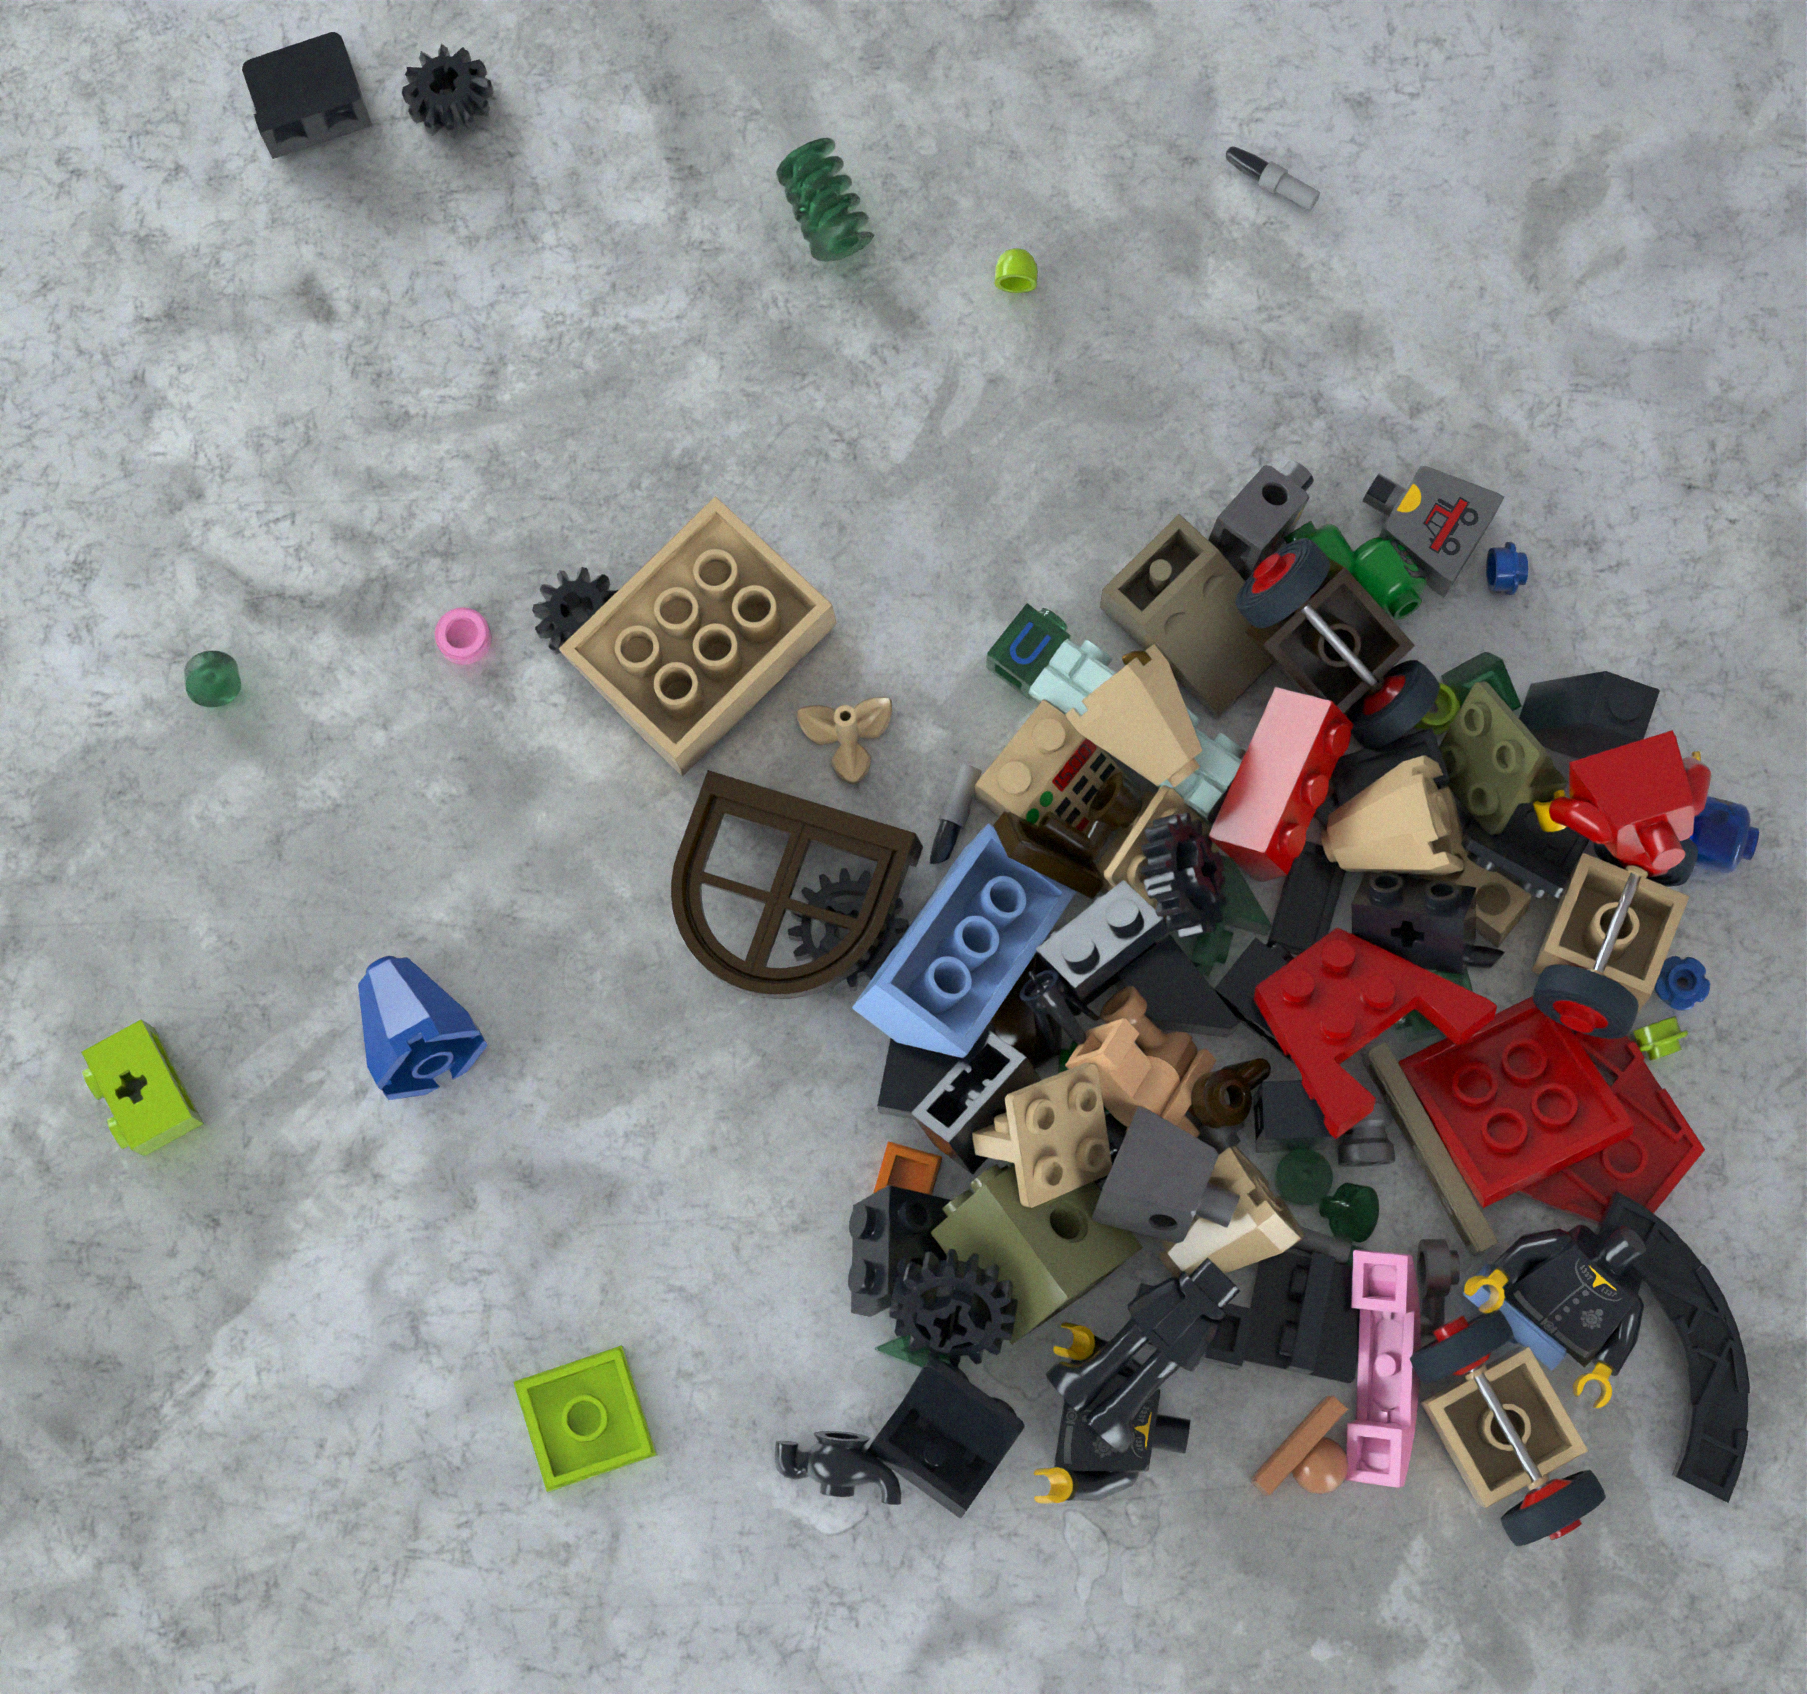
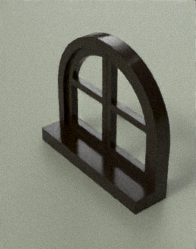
M707 770L673 866L671 901L675 922L681 937L694 957L713 976L726 985L749 995L770 999H793L816 994L835 986L853 974L877 948L890 922L909 865L917 867L923 845L914 832ZM724 815L790 835L770 892L704 872ZM811 842L878 862L857 919L791 899ZM702 884L765 904L745 961L728 951L717 940L710 929L703 909ZM786 911L850 930L836 947L816 960L788 968L766 967Z

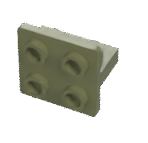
M1476 682L1444 736L1439 748L1450 778V783L1446 785L1489 835H1499L1502 833L1518 804L1554 800V793L1558 790H1565L1568 781L1555 768L1552 759L1547 755L1546 749L1487 682Z

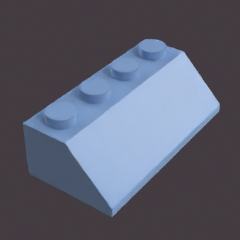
M988 823L962 850L855 1002L852 1009L897 1043L964 1058L1037 952L1036 948L1043 943L1077 891L1009 858L994 827Z

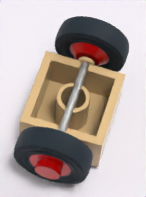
M1691 838L1680 841L1685 851V857L1678 865L1667 870L1654 869L1646 852L1625 859L1613 857L1604 844L1594 843V851L1600 859L1582 853L1571 872L1568 889L1558 903L1531 970L1540 975L1534 988L1533 1002L1541 1012L1565 1027L1590 1036L1617 1039L1625 1037L1630 1032L1637 1014L1652 995L1690 897L1668 887L1686 883L1693 872L1697 862L1698 848Z
M1499 1309L1491 1313H1484L1468 1322L1464 1315L1434 1330L1433 1333L1437 1339L1425 1345L1410 1357L1412 1367L1419 1379L1424 1384H1428L1449 1375L1459 1376L1468 1371L1469 1373L1465 1374L1462 1379L1420 1401V1404L1477 1505L1487 1508L1527 1486L1528 1490H1531L1526 1494L1524 1500L1513 1506L1501 1517L1502 1526L1515 1546L1527 1545L1547 1536L1551 1540H1555L1578 1528L1582 1524L1580 1518L1599 1506L1605 1500L1606 1495L1600 1482L1591 1470L1580 1471L1563 1479L1556 1478L1550 1480L1548 1473L1586 1453L1588 1449L1530 1347L1519 1346L1489 1364L1481 1365L1489 1359L1491 1352L1504 1345L1514 1336L1511 1326Z

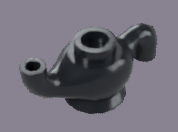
M842 1431L815 1432L814 1436L818 1442L808 1452L800 1451L797 1442L776 1441L775 1464L777 1471L784 1477L794 1480L811 1477L820 1483L821 1494L835 1497L854 1496L855 1486L872 1482L878 1484L881 1489V1503L889 1505L901 1504L902 1492L899 1480L890 1467L871 1454L864 1446L870 1440L868 1436Z

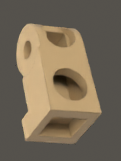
M1467 851L1454 855L1464 860L1463 870L1443 876L1420 875L1418 879L1446 880L1457 885L1476 887V928L1481 931L1480 935L1497 948H1499L1528 911L1532 896L1500 873L1488 871L1468 859Z

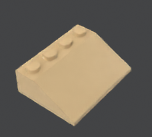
M715 496L582 625L559 650L631 727L678 773L684 776L837 623L833 605Z

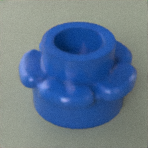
M1506 542L1505 547H1493L1488 551L1486 578L1490 591H1504L1506 595H1514L1518 585H1525L1527 582V556L1524 552H1516V546L1513 542Z
M1672 956L1664 961L1654 989L1657 996L1671 1008L1685 1011L1692 1009L1694 1003L1703 1002L1710 991V982L1705 978L1706 969L1700 961L1693 957L1680 959L1678 956ZM1678 978H1685L1687 986L1684 988L1680 987L1677 983Z

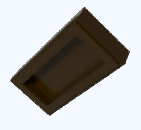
M1006 811L994 823V829L1009 858L1091 899L1104 886L1103 879L1093 860L1085 861L1040 832L1037 825Z

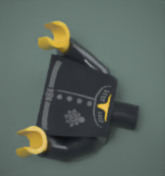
M1582 1224L1577 1225L1568 1232L1558 1228L1525 1234L1519 1237L1491 1265L1492 1273L1488 1277L1478 1275L1468 1279L1464 1292L1465 1295L1471 1297L1481 1286L1488 1285L1491 1292L1490 1298L1479 1307V1311L1483 1313L1497 1311L1502 1306L1504 1298H1506L1541 1330L1563 1346L1566 1352L1584 1368L1592 1361L1595 1368L1592 1373H1584L1578 1376L1573 1384V1394L1575 1397H1578L1587 1381L1596 1380L1601 1387V1394L1595 1400L1593 1408H1600L1605 1406L1612 1396V1387L1608 1381L1610 1375L1617 1376L1638 1341L1644 1310V1303L1638 1295L1642 1277L1631 1264L1646 1251V1246L1635 1231L1624 1225H1621L1605 1241L1590 1228Z
M1064 1322L1061 1324V1327L1071 1330L1074 1338L1073 1344L1069 1349L1054 1346L1053 1351L1058 1356L1074 1359L1070 1363L1079 1365L1094 1356L1109 1341L1093 1335L1086 1326ZM1134 1357L1111 1379L1096 1399L1082 1413H1078L1064 1399L1054 1467L1039 1468L1034 1471V1475H1045L1048 1477L1051 1485L1048 1495L1034 1496V1500L1037 1503H1061L1065 1500L1099 1501L1132 1487L1138 1479L1139 1472L1149 1471L1152 1448L1186 1453L1190 1419L1157 1414L1161 1389H1157L1135 1416L1133 1423L1137 1438L1124 1454L1112 1447L1086 1421V1416L1102 1401L1113 1394L1141 1366Z

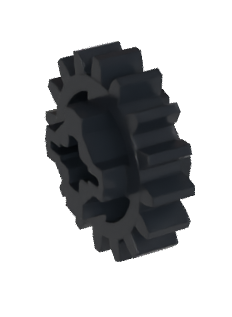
M1177 813L1153 820V827L1146 828L1145 830L1149 843L1141 845V851L1148 859V865L1142 867V873L1148 877L1144 880V884L1149 898H1156L1158 902L1156 915L1158 917L1166 915L1167 930L1169 932L1177 930L1179 938L1193 937L1215 931V923L1223 922L1224 919L1219 907L1227 905V899L1221 892L1220 886L1226 884V878L1221 874L1225 871L1220 853H1214L1211 850L1213 841L1208 838L1209 835H1202V822L1199 819L1192 821L1190 813Z
M841 868L839 882L832 883L823 873L819 875L821 890L817 893L807 887L801 890L807 904L857 919L871 883V875L869 871L864 870L858 881H851L847 868ZM844 895L859 896L855 902L837 903L833 900V898ZM901 898L897 899L883 943L880 942L867 961L846 978L850 991L857 990L858 978L866 976L869 982L877 973L876 970L881 967L900 940V938L896 937V934L904 933L908 929L909 921L907 919L895 918V915L904 908ZM790 912L794 919L801 922L800 926L788 929L790 940L803 941V944L793 951L796 961H803L808 958L812 961L816 960L842 941L839 939L838 926L820 921L826 928V935L820 941L819 947L816 948L811 935L814 919Z
M949 1249L947 1258L943 1261H939L932 1252L925 1253L923 1267L910 1261L906 1265L904 1277L897 1276L889 1310V1317L897 1319L894 1332L896 1336L911 1335L908 1346L911 1352L920 1350L922 1347L929 1349L928 1360L930 1358L939 1359L941 1354L949 1356L950 1363L958 1367L961 1356L968 1355L976 1365L982 1363L984 1349L994 1355H998L1001 1352L1002 1341L1011 1340L1018 1308V1299L1011 1298L1013 1290L1012 1281L1003 1280L997 1282L1000 1267L996 1264L988 1266L986 1269L978 1267V1254L973 1253L967 1262L958 1260L955 1249Z

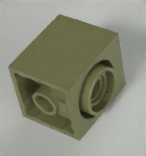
M1008 1162L1011 1165L1010 1168L1008 1165L1000 1168L996 1164L975 1178L969 1184L975 1193L968 1189L944 1206L942 1210L948 1217L931 1234L946 1255L949 1249H955L958 1260L967 1262L973 1253L978 1254V1267L986 1269L988 1266L996 1264L1000 1267L997 1282L1003 1280L1012 1281L1013 1290L1011 1298L1018 1299L1013 1335L1011 1340H1009L1013 1345L1086 1295L1143 1247L1131 1231L1091 1220L1101 1194V1190L1094 1181L1033 1208L1026 1207L1020 1203L1015 1164Z

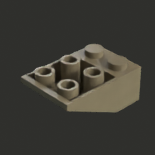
M1180 514L1102 589L1100 608L1144 650L1155 644L1169 662L1174 678L1216 718H1219L1273 664L1245 633L1252 624L1247 621L1236 607L1237 594L1245 581L1222 553Z

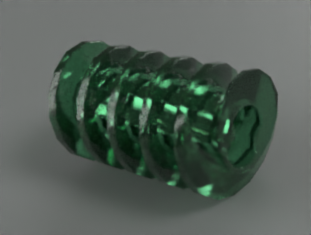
M820 138L798 147L786 156L776 171L779 184L786 187L784 190L786 200L793 205L794 218L802 224L801 232L803 238L810 242L811 256L818 261L825 262L837 261L853 255L869 244L875 236L872 232H858L869 222V217L863 211L850 213L860 204V197L856 193L843 194L851 187L852 179L846 174L836 175L844 167V162L839 156L827 157L836 148V144L831 138Z

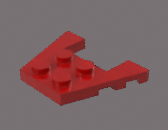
M1338 927L1258 984L1254 995V1001L1284 1054L1291 1055L1302 1075L1301 1084L1309 1098L1317 1101L1325 1115L1324 1124L1335 1139L1374 1110L1376 1097L1340 1066L1342 1062L1413 1009L1418 1010L1457 1046L1491 1022L1495 1017L1497 1005L1491 1000Z
M1577 1031L1574 1035L1590 1059L1614 1078L1613 1083L1609 1087L1634 1122L1633 1134L1515 1193L1595 1225L1599 1224L1614 1191L1627 1196L1654 1214L1702 1155L1705 1148L1667 1090L1661 1088L1644 1062V1055L1634 1041L1631 1042L1627 1035L1622 1038L1607 1039Z

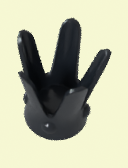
M1046 970L1037 975L1030 971L1028 976L1031 979L1022 987L1020 998L1034 1012L1051 1053L1054 1055L1058 1050L1053 1035L1055 1028L1051 1016L1075 1043L1084 1044L1086 1034L1074 1016H1079L1083 1012L1094 1021L1099 1020L1100 1017L1066 989V985L1062 982L1056 970Z

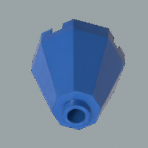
M385 956L377 959L367 967L366 974L358 983L367 1068L388 1100L427 1095L440 1087L433 1078L449 1069L453 1080L465 1074L488 1046L479 1027L468 1011L408 957L396 958L394 956Z

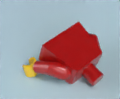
M1673 730L1569 762L1570 798L1566 797L1564 790H1558L1554 793L1553 801L1546 803L1535 801L1533 806L1540 828L1545 832L1559 831L1569 827L1596 844H1604L1613 857L1625 859L1646 852L1654 869L1667 870L1678 865L1685 857V851L1680 841L1688 839L1693 834L1694 816L1700 814L1705 808L1712 776L1710 769L1701 762L1699 751L1692 752L1691 757L1682 759L1677 738Z

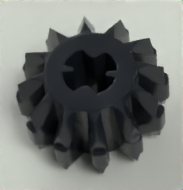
M441 43L438 57L431 58L428 54L421 51L419 60L422 68L406 67L405 75L410 84L403 86L402 89L403 99L405 103L410 105L408 112L411 119L416 124L424 122L426 131L432 136L445 126L448 136L455 139L458 132L457 126L463 124L467 129L475 132L477 124L473 115L489 116L490 106L486 99L492 97L494 93L491 80L485 78L487 70L484 63L480 59L471 61L469 51L465 50L464 47L453 56H450L448 48ZM451 88L452 93L445 95L444 90Z
M581 567L577 572L576 580L570 581L568 574L565 571L559 570L557 579L560 586L557 589L551 585L542 584L540 592L546 599V602L534 604L532 611L535 617L542 620L535 627L539 638H551L548 646L553 654L561 653L559 648L618 591L609 590L610 580L605 574L597 576L591 582L588 569ZM582 606L588 618L582 622H577L571 611L576 607Z

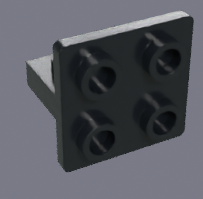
M1283 1252L1259 1261L1250 1308L1254 1309L1243 1361L1347 1384L1353 1382L1358 1362L1360 1309L1351 1308L1353 1267L1335 1263L1336 1257L1316 1252L1311 1253L1308 1257Z

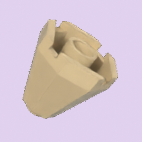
M1153 644L1145 650L1152 659L1150 662L1143 666L1136 657L1081 701L1088 709L1082 716L1076 708H1072L1065 716L1081 735L1158 786L1167 779L1175 787L1201 767L1194 757L1202 752V748L1169 662L1156 645Z
M1425 755L1403 761L1329 814L1327 829L1321 833L1323 848L1329 861H1337L1340 868L1348 872H1391L1395 874L1443 876L1463 870L1464 860L1454 856L1455 854L1465 852V848L1461 845L1464 836L1455 799L1449 787L1438 790L1433 778L1443 775L1439 764Z
M1230 1146L1219 1154L1208 1181L1211 1184L1240 1195L1228 1228L1194 1215L1184 1242L1173 1243L1160 1239L1165 1250L1159 1254V1257L1173 1276H1177L1178 1279L1183 1271L1190 1275L1207 1257L1225 1274L1288 1251L1304 1239L1306 1235L1280 1196L1276 1198L1267 1187L1270 1183L1262 1172L1237 1146Z

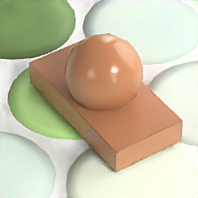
M1333 1395L1324 1397L1251 1477V1483L1265 1496L1271 1495L1291 1472L1299 1486L1310 1493L1325 1494L1341 1486L1348 1470L1346 1453L1337 1442L1323 1436L1348 1409Z

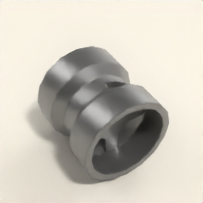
M1375 1103L1374 1110L1344 1133L1342 1144L1337 1148L1339 1166L1364 1167L1395 1162L1394 1144L1388 1140V1134L1385 1131L1392 1123L1390 1104Z

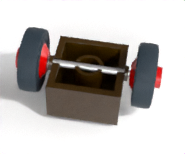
M1302 538L1293 541L1266 558L1239 590L1235 601L1236 607L1247 621L1252 624L1245 633L1300 693L1332 701L1343 714L1349 709L1346 717L1354 724L1351 734L1364 747L1376 749L1397 740L1414 727L1435 702L1440 686L1436 677L1424 664L1418 660H1408L1396 665L1415 647L1413 642L1344 566L1327 557L1317 544L1310 539Z

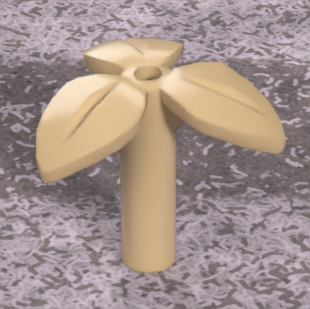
M873 697L860 702L854 708L849 705H842L836 710L822 705L805 706L797 711V718L805 735L817 745H826L839 741L841 745L831 760L832 767L843 781L854 785L867 775L871 764V755L857 741L859 738H879L883 734L891 719L892 700L888 697Z

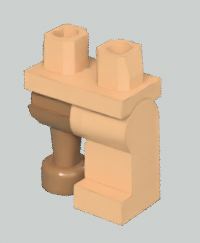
M1129 986L1118 991L1105 1003L1100 1011V1018L1106 1024L1086 1031L1085 1043L1078 1044L1065 1066L1071 1069L1084 1063L1097 1065L1103 1105L1119 1122L1128 1127L1126 1132L1138 1106H1142L1197 1138L1200 1132L1187 1118L1185 1113L1188 1110L1194 1117L1196 1116L1191 1102L1193 1086L1199 1077L1211 1071L1216 1059L1206 1048L1197 1051V1047L1192 1041L1193 1037L1186 1032H1171L1168 1034L1162 1032L1144 1015L1147 1009V1001L1135 987Z

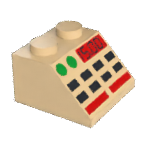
M1043 699L975 784V800L998 817L1004 811L1011 812L1037 826L1042 817L1051 811L1085 834L1091 823L1088 817L1089 808L1101 786L1116 773H1121L1127 778L1129 777L1101 747L1081 735L1062 712Z

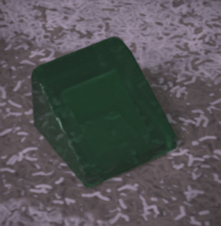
M1483 652L1441 675L1444 684L1449 686L1460 703V708L1476 682H1487L1512 711L1522 706L1503 659L1490 652Z

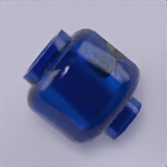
M1707 796L1704 810L1694 816L1693 834L1689 837L1698 848L1695 867L1719 873H1731L1737 868L1741 859L1751 860L1753 858L1758 843L1759 828L1750 826L1751 818L1746 806Z

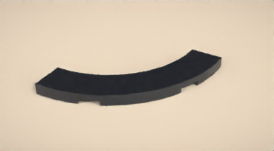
M1614 1191L1596 1228L1595 1234L1605 1241L1621 1225H1624L1640 1236L1646 1246V1251L1631 1266L1640 1273L1642 1283L1658 1301L1668 1318L1679 1343L1685 1364L1688 1385L1687 1424L1681 1452L1672 1475L1729 1503L1740 1475L1749 1432L1747 1430L1750 1383L1746 1356L1737 1324L1725 1296L1710 1271L1701 1263L1679 1235L1647 1208L1620 1192Z

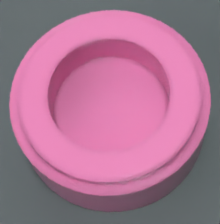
M460 607L448 611L440 618L435 629V640L438 648L446 659L455 664H473L482 659L491 646V630L485 618L479 612L470 608Z

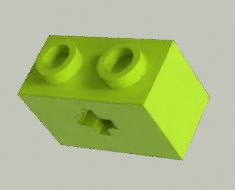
M142 1019L81 1052L89 1067L82 1071L83 1078L97 1100L105 1098L113 1114V1117L107 1119V1124L113 1137L122 1149L129 1146L132 1151L145 1157L204 1124L156 1029ZM137 1080L147 1084L141 1089L143 1100L139 1102L130 1098L135 1093L133 1082Z

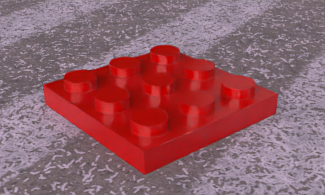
M1533 996L1495 1014L1491 1022L1459 1046L1447 1037L1398 1061L1453 1162L1482 1208L1632 1135L1634 1131V1122L1570 1028L1559 1024L1541 1012L1534 1004Z

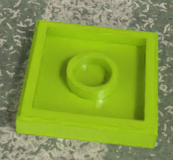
M621 1345L513 1382L547 1492H552L658 1456L624 1346Z

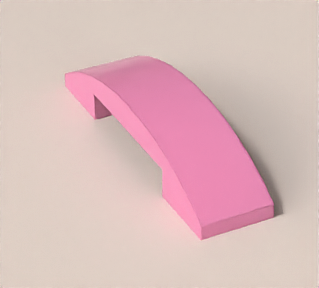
M1356 1249L1353 1250L1351 1308L1360 1309L1356 1420L1347 1423L1346 1457L1348 1470L1346 1480L1400 1488L1405 1484L1412 1452L1420 1379L1410 1361V1357L1421 1349L1420 1306L1413 1257L1410 1254Z

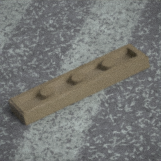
M1385 1041L1368 1050L1363 1057L1362 1063L1385 1104L1391 1105L1392 1117L1468 1253L1474 1257L1498 1244L1496 1236L1387 1042Z

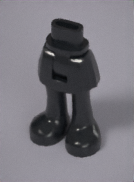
M1207 1257L1190 1275L1183 1271L1179 1275V1279L1177 1276L1170 1277L1141 1293L1128 1303V1310L1132 1318L1090 1359L1079 1365L1061 1361L1054 1365L1045 1375L1068 1404L1078 1413H1082L1096 1399L1111 1379L1150 1342L1157 1350L1113 1394L1102 1401L1086 1416V1421L1112 1447L1124 1454L1137 1438L1133 1421L1141 1407L1180 1367L1190 1372L1198 1367L1221 1328L1222 1322L1220 1320L1227 1316L1223 1308L1241 1290Z

